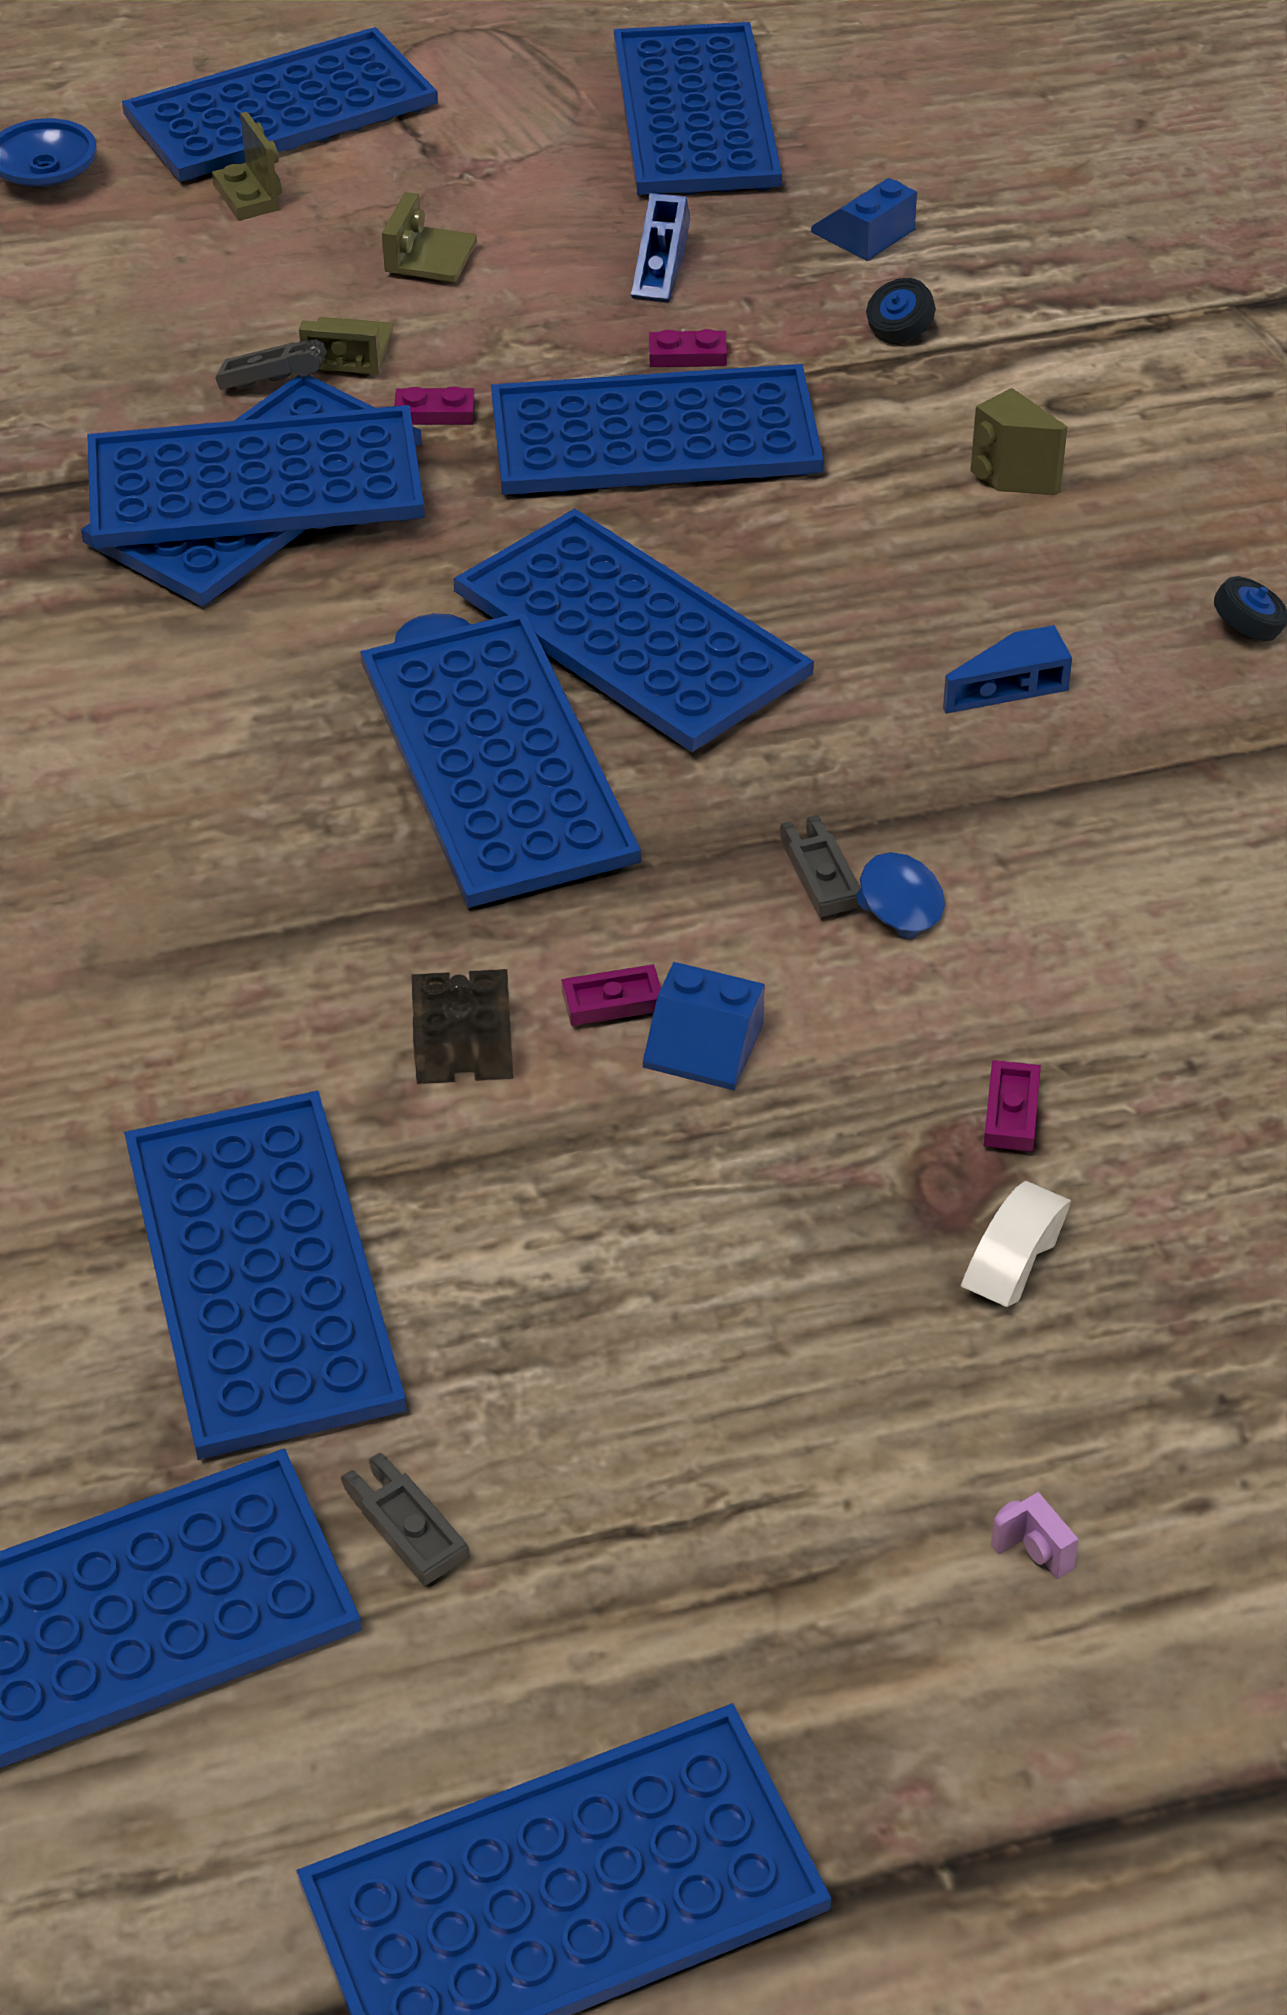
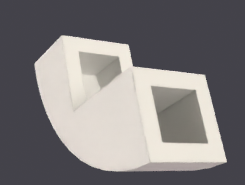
M1028 1181L1017 1186L1001 1205L985 1231L967 1268L961 1287L1005 1307L1019 1302L1036 1255L1055 1246L1072 1200Z

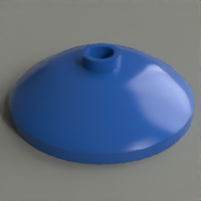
M34 119L12 125L0 132V177L13 184L27 187H51L70 181L81 175L93 163L97 154L95 137L86 127L64 119Z

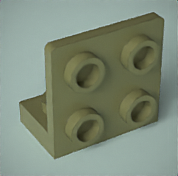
M248 112L240 113L245 163L231 164L224 169L212 171L213 185L238 221L278 211V195L282 194L281 182L277 173H275L274 163L279 161L277 148L273 141H268L259 122L255 123Z
M405 192L382 232L385 272L397 273L406 277L430 278L439 282H456L477 244V235L424 227L425 212L420 210L419 194Z
M319 317L317 322L302 320L299 327L300 342L317 339L318 341L321 340L326 347V357L323 359L321 367L318 369L319 371L355 372L360 375L379 374L393 333V324L391 322Z

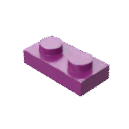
M703 329L700 331L663 330L661 332H649L650 367L727 366L726 331Z
M455 386L448 388H396L394 406H410L412 425H473L474 388Z
M654 964L561 979L562 994L571 1026L654 1013L657 997L661 989Z
M992 1060L983 1146L1033 1152L1041 1065Z

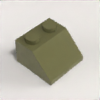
M1010 388L976 406L970 472L996 491L1056 495L1061 492L1068 426L1015 389Z

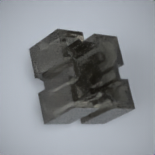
M507 969L469 971V980L461 974L454 975L450 979V972L411 974L413 1048L417 1084L456 1082L455 1073L474 1072L475 1081L513 1079Z

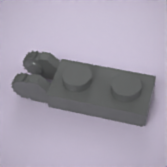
M311 339V341L293 342L224 360L215 379L220 390L234 387L235 390H242L252 386L259 380L268 378L270 381L282 380L288 377L292 371L302 377L307 376L310 373L314 374V372L320 369L327 350L321 340Z
M818 815L807 818L806 830L810 838L803 840L791 821L781 823L780 834L783 845L819 918L861 908L856 898L860 886L833 834L827 832L823 822H821V818Z
M381 1452L371 1457L369 1463L373 1475L381 1482L382 1488L373 1492L353 1469L341 1476V1481L347 1494L424 1587L470 1558L469 1547L464 1539L406 1473L401 1474Z

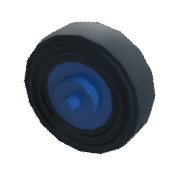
M898 278L884 284L875 291L868 302L866 314L871 330L880 340L888 343H904L917 338L927 330L934 319L936 307L931 291L921 281L913 278Z
M1241 576L1229 577L1219 587L1214 596V606L1224 621L1238 632L1252 639L1260 641L1274 640L1287 625V608L1282 600L1267 587L1252 579Z

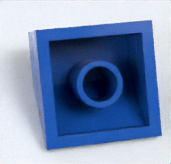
M887 178L812 225L811 233L868 261L915 230L917 191L901 184L897 180Z
M673 962L657 997L643 1057V1068L734 1091L764 1023L765 984Z

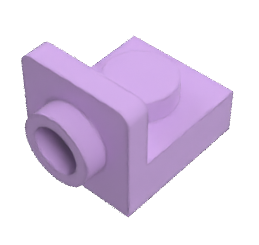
M1039 1492L1023 1501H1011L1000 1509L993 1520L991 1546L998 1554L1024 1541L1025 1548L1030 1557L1039 1565L1045 1564L1056 1579L1075 1569L1079 1539Z

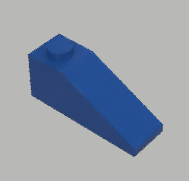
M650 193L631 292L632 298L669 302L685 252L691 218L687 197Z
M1055 625L1014 632L945 676L943 700L945 713L1068 691L1072 656Z

